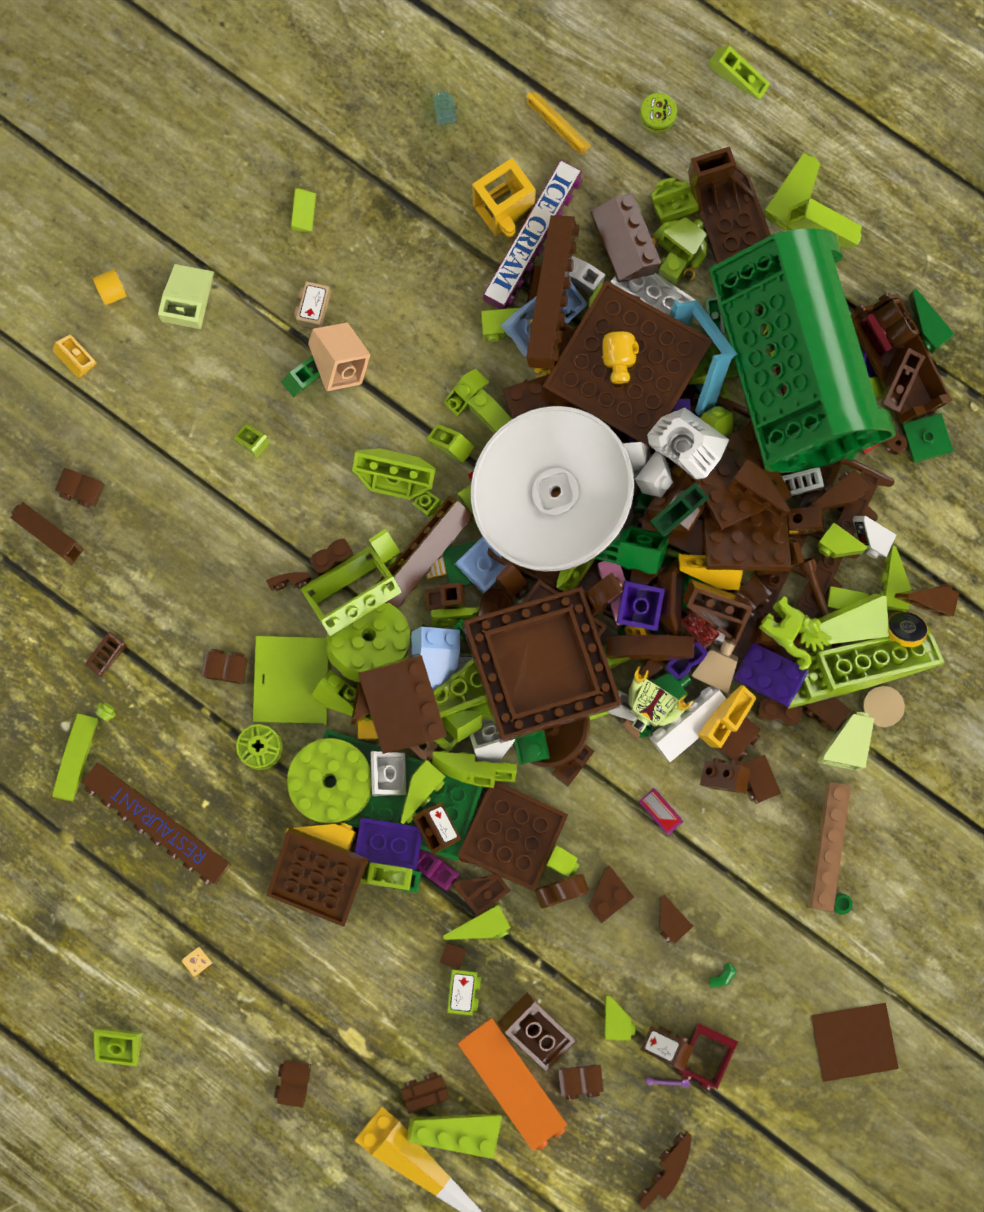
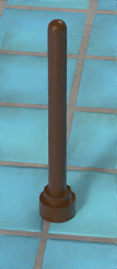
M815 558L804 559V562L799 564L800 569L808 576L821 616H826L830 613L815 574V567L817 566ZM835 643L832 644L833 649L841 647V644Z

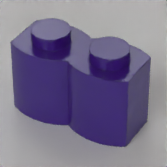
M695 637L694 658L669 660L666 669L675 679L684 677L692 666L704 660L709 649L708 645L700 637Z

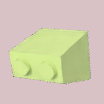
M856 712V714L846 718L818 758L817 763L854 771L866 768L874 718H870L869 714L863 712Z

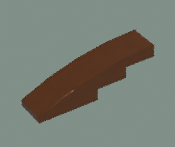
M674 635L611 636L607 639L606 656L609 659L629 657L631 660L653 659L654 661L694 658L695 638Z

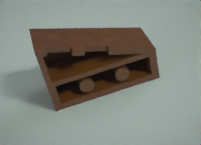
M692 579L683 596L687 607L705 621H708L737 645L753 609L748 599Z

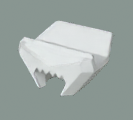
M686 408L661 417L647 434L649 445L653 449L674 461L694 479H704L720 461L729 441L727 437Z

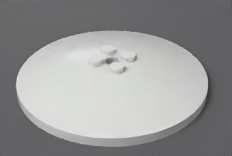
M550 406L528 411L501 427L481 452L471 482L472 510L476 524L483 537L504 558L521 567L537 571H559L573 568L601 553L610 545L622 529L628 517L634 493V476L631 461L618 436L597 417L579 409L562 406ZM559 487L561 489L560 495L552 497V490Z

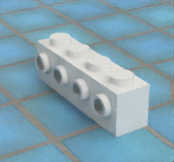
M713 686L705 688L700 696L693 700V704L688 709H685L676 721L655 730L653 736L649 738L662 757L671 762L699 738L698 734L704 724L726 698L719 689Z

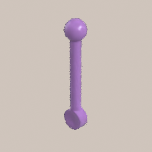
M647 1077L645 1083L649 1086L652 1084L681 1085L684 1088L690 1086V1082L687 1079L671 1081Z

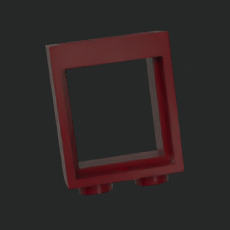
M697 1022L688 1042L689 1045L694 1047L701 1033L726 1045L727 1049L713 1080L687 1068L684 1071L678 1068L676 1070L681 1072L680 1077L689 1081L692 1078L699 1080V1086L711 1091L712 1087L718 1089L738 1041Z

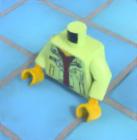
M640 667L636 669L635 677L629 688L631 712L637 715L632 724V727L636 730L643 732L648 723L654 727L672 723L681 716L685 709H688L693 704V700L689 704L684 703L683 699L687 695H683L678 700L647 680L648 670L645 675H641L638 672Z

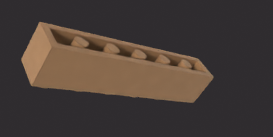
M833 782L826 784L809 908L828 912L834 910L851 785Z

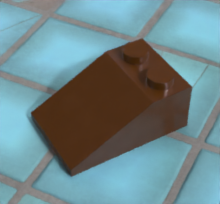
M528 992L497 1022L502 1030L545 1071L576 1041Z

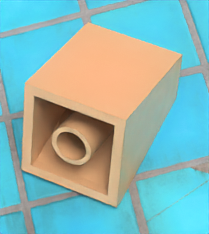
M348 322L312 329L309 347L326 391L361 385L371 354Z

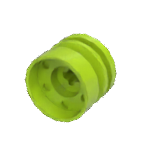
M261 724L251 725L244 729L238 736L236 743L237 754L241 761L252 769L259 771L270 770L275 767L282 759L284 752L283 741L280 736L270 727ZM258 742L264 745V748H260V752L254 748V745H258Z

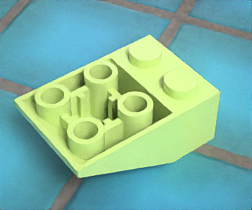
M174 264L160 303L158 316L161 321L201 329L214 272Z

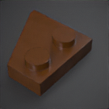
M610 865L606 867L588 906L600 923H603L634 898Z
M496 874L459 881L453 884L477 917L511 891L502 878Z

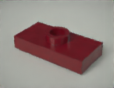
M873 313L860 321L879 356L886 354L892 349L884 328L879 325Z

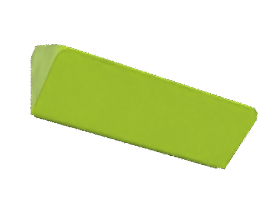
M295 188L291 221L292 231L312 232L316 193Z

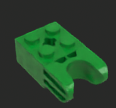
M629 526L628 529L622 528L610 545L594 558L621 565L626 569H637L646 574H657L666 558L670 535H666L663 538L658 532Z

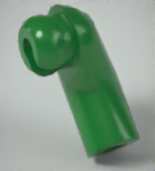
M726 963L723 966L724 971L721 976L709 978L710 988L727 986L736 976V969L732 963Z

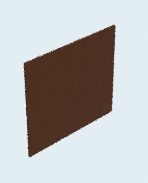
M886 1003L811 1015L823 1082L899 1069Z

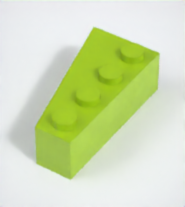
M496 1112L488 1114L412 1117L406 1139L409 1143L494 1159L502 1115Z

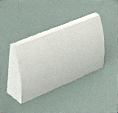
M657 273L619 283L615 276L610 282L624 291L640 297L642 301L669 316L674 301L683 303L695 300Z

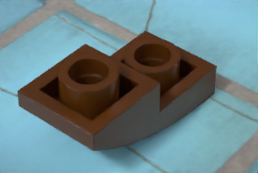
M292 572L272 577L266 581L271 591H280L287 587L289 582L293 589H300L312 579L309 573Z

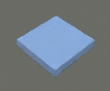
M483 536L455 565L482 593H485L496 582V577L506 566L487 554L488 548H490L501 558V555L490 546Z

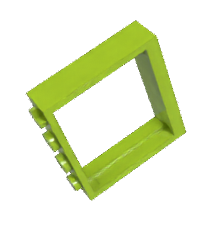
M371 546L300 588L329 636L402 592L392 574ZM371 553L372 558L367 560L365 556ZM375 568L379 570L384 580L324 616L317 603ZM313 589L314 593L309 595L308 591Z

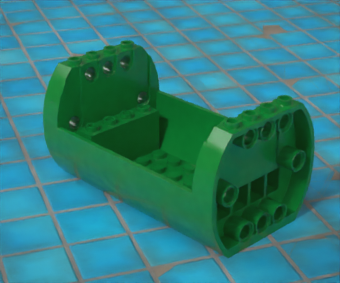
M796 229L774 233L709 268V275L727 338L737 353L733 359L764 467L769 472H798L828 466L891 439L896 435L890 412L877 406L835 263L842 260L843 254L837 235L828 230ZM762 305L764 310L763 314L760 316L758 314V309ZM766 325L769 326L768 335L764 334V329ZM771 345L775 347L773 355L770 354ZM779 364L781 372L779 375H776L775 369ZM785 384L787 391L786 394L783 396L781 393V388Z

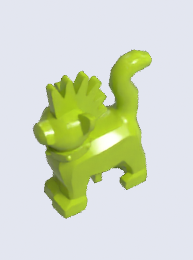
M782 596L773 606V609L782 617L780 623H776L774 617L768 614L762 620L759 628L772 637L778 645L784 647L792 656L802 658L803 663L799 666V669L805 670L811 665V656L805 650L799 649L794 645L793 642L798 632L802 633L800 644L805 642V648H808L810 645L813 651L817 650L816 646L821 651L824 650L822 644L828 646L829 643L826 639L831 640L832 637L820 630L821 622L819 619H810V617L804 615L798 609L787 604L788 598Z

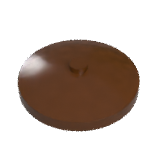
M586 717L544 730L550 758L532 762L531 764L541 767H558L576 758L588 740L590 718Z

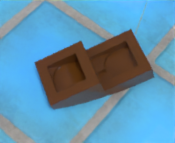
M585 745L576 758L562 766H558L552 775L569 787L595 751Z

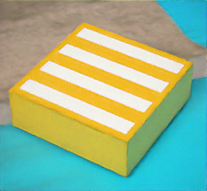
M443 556L437 559L431 566V570L426 574L427 580L447 575Z

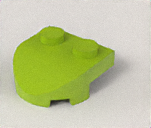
M668 178L657 183L656 189L652 192L653 208L661 224L699 211L698 204L691 193V186L686 181L682 183L676 181L675 178Z

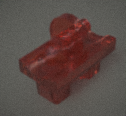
M692 610L685 618L679 621L704 649L710 646L720 635L708 621H705Z

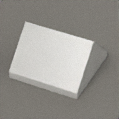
M377 751L371 752L373 796L406 795L405 753L389 752L383 754Z

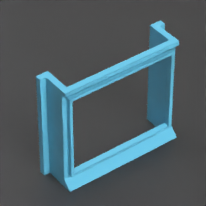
M698 300L683 303L674 301L670 316L691 327L693 317L695 316L722 353L713 355L704 384H694L701 393L695 412L698 416H702L703 412L716 407L715 404L729 364L737 353Z

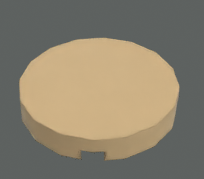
M880 686L867 693L863 700L862 709L863 713H867L870 718H874L873 725L885 728L893 726L900 721L904 714L905 704L903 697L897 690L888 686Z

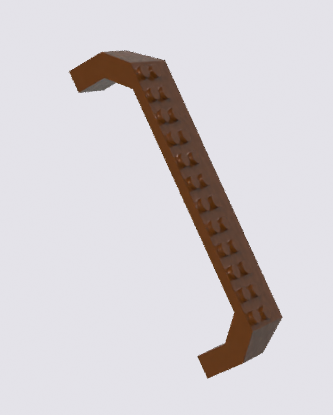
M730 146L691 158L688 169L691 192L698 204V214L704 224V231L706 232L716 264L771 235L751 178L736 165ZM762 305L758 309V314L760 316L763 314L764 310ZM779 364L775 369L776 375H779L781 372ZM785 384L781 388V393L783 396L786 394L787 391Z

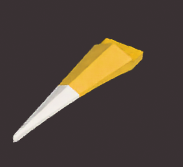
M383 1106L379 1108L355 1138V1142L373 1157L461 1212H482L422 1145L407 1141L408 1129Z

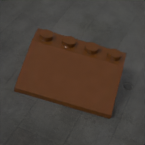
M415 654L358 673L383 754L428 743L447 736L422 655Z

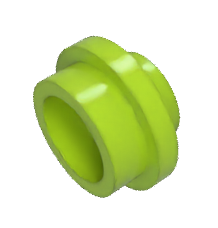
M104 702V704L98 703L96 706L97 710L95 713L103 720L109 721L115 717V709L110 704Z

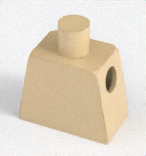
M724 639L721 648L712 645L704 660L695 667L692 677L728 693L738 661V657L732 654L736 644Z

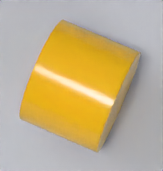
M115 269L93 277V281L105 306L127 297Z

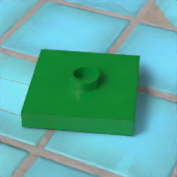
M942 413L901 425L913 463L953 452Z
M477 541L445 549L443 558L449 584L462 583L464 586L473 585L455 563Z

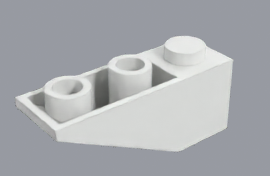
M572 256L574 267L573 272L569 273L571 282L574 286L592 296L599 284L604 282L605 274L589 263Z

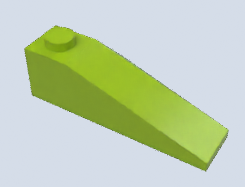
M473 659L466 663L457 673H454L442 686L433 691L441 718L486 703Z

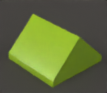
M107 1028L95 1029V1061L137 1067L142 1033Z

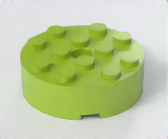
M383 603L335 634L329 636L327 632L326 652L330 663L344 677L356 682L360 681L359 672L406 658L410 644L408 622L404 615L390 603Z
M339 739L314 741L302 748L291 762L287 776L290 798L296 808L313 821L322 824L347 822L356 817L368 804L372 793L371 767L364 755L348 742ZM333 776L336 778V785L329 788L325 785V781L328 777Z

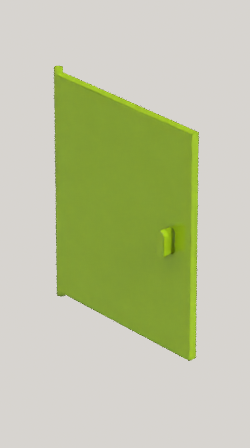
M256 636L253 722L324 724V726H327V707L311 696L319 682L329 671L326 638Z

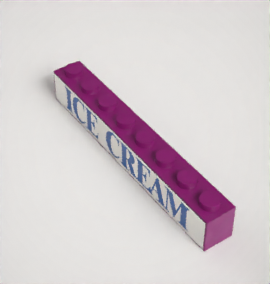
M562 160L559 161L485 290L483 301L498 309H506L512 306L516 290H521L525 283L524 276L526 273H531L535 265L533 262L535 257H540L545 246H543V243L547 239L550 216H563L564 212L562 210L564 206H569L573 199L572 192L574 189L578 190L583 181L581 170Z

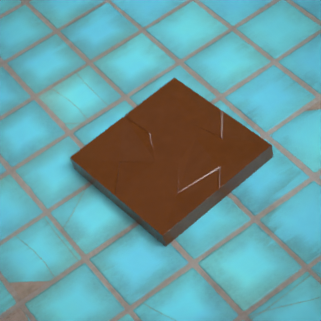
M582 586L462 622L461 625L500 743L613 710L622 705Z

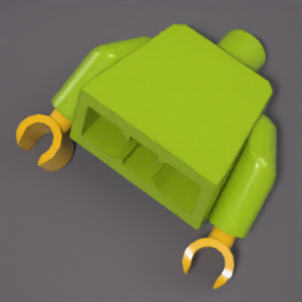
M688 218L664 222L653 234L654 237L651 238L655 248L657 247L656 242L659 240L658 244L688 262L687 267L689 264L691 266L684 271L683 278L685 273L690 272L692 273V278L689 282H691L695 277L696 268L699 269L706 257L707 243L704 241L706 237V232L703 231L704 224L699 219L692 222Z

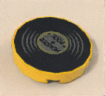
M901 611L889 617V638L895 642L896 640L904 647H916L921 645L926 639L928 625L919 615Z

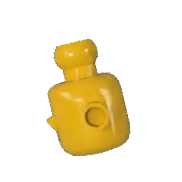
M617 331L608 333L604 336L602 342L603 362L608 368H612L610 376L612 383H628L630 374L627 368L633 366L636 361V354L639 352L638 343L630 332Z

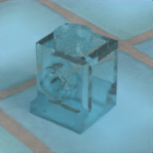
M448 92L437 93V96L433 97L437 125L456 123L457 118L453 94L448 95Z

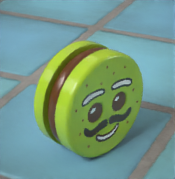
M650 94L641 104L640 121L644 128L650 132H666L675 123L677 106L675 101L667 94Z

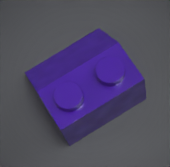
M624 581L616 623L657 631L665 589Z

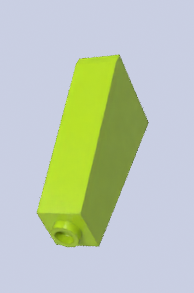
M803 153L765 209V219L784 231L794 230L786 227L790 207L811 197L821 164L816 157Z
M809 198L789 209L786 227L794 230L823 229L831 231L837 235L840 246L846 249L857 246L861 240V225Z
M873 594L819 618L821 622L820 630L832 637L831 640L826 639L829 644L889 637L887 596Z

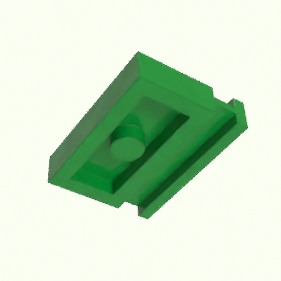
M544 730L515 739L514 743L519 765L550 758Z

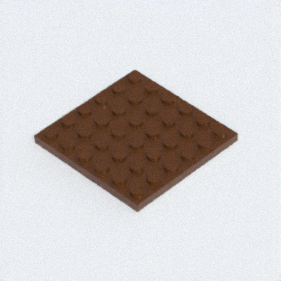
M605 280L544 383L543 388L651 448L647 434L661 417L672 413L713 341L711 338ZM611 332H630L634 335L639 346V352L636 354L634 365L627 368L630 380L625 384L612 383L610 379L612 368H608L603 362V338Z

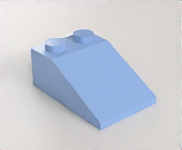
M420 627L411 632L412 655H422L434 691L456 673L460 654V630Z

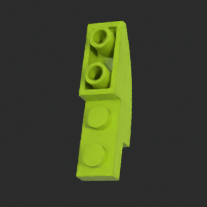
M433 752L432 765L443 774L458 781L494 788L495 781L515 782L517 764L509 762L490 763L489 761L475 762V754L467 752Z

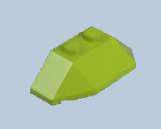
M376 448L356 450L352 471L355 475L357 474L363 484L372 492L411 500L432 489L436 468L420 457Z

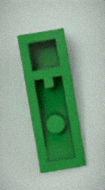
M915 288L909 295L915 324L927 351L933 354L950 341L955 334L917 288Z
M313 355L290 371L281 381L293 398L320 378Z

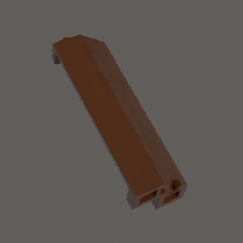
M886 293L879 297V302L874 305L864 306L862 304L854 308L851 318L856 335L883 389L885 388L889 365L897 348H910L925 356L901 411H895L900 423L903 424L914 421L919 416L928 412H934L953 400L919 334L902 346H892V349L886 354L878 355L860 321L872 313L874 315L876 311L893 299H899L903 303L899 294L890 295V293Z

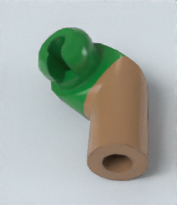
M626 719L622 723V726L635 738L649 737L653 733V726L651 724L647 725L643 732H640L632 727L633 721Z

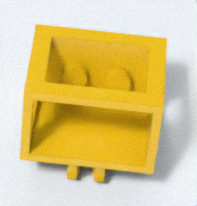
M511 158L472 184L473 207L495 237L500 233H503L508 238L513 237L515 234L514 224L529 215L535 205L536 189L515 160ZM505 174V182L487 192L484 187ZM510 190L512 196L497 205L494 200ZM485 206H487L489 210L492 212L493 218L488 213Z

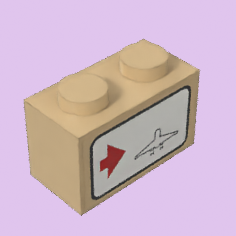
M306 281L305 287H301L299 299H301L300 306H296L294 318H296L299 326L313 329L323 326L331 295L329 286Z

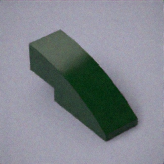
M695 482L649 522L664 538L708 500L709 497Z

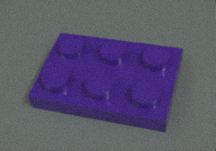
M753 642L733 679L789 707L809 671L808 669L800 670V665Z
M361 818L355 853L368 858L369 863L417 870L422 835L418 827Z

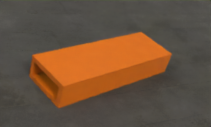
M490 1018L457 1043L532 1151L536 1148L538 1151L549 1144L547 1141L553 1135L557 1138L566 1131L564 1128L567 1126L566 1121L493 1018Z

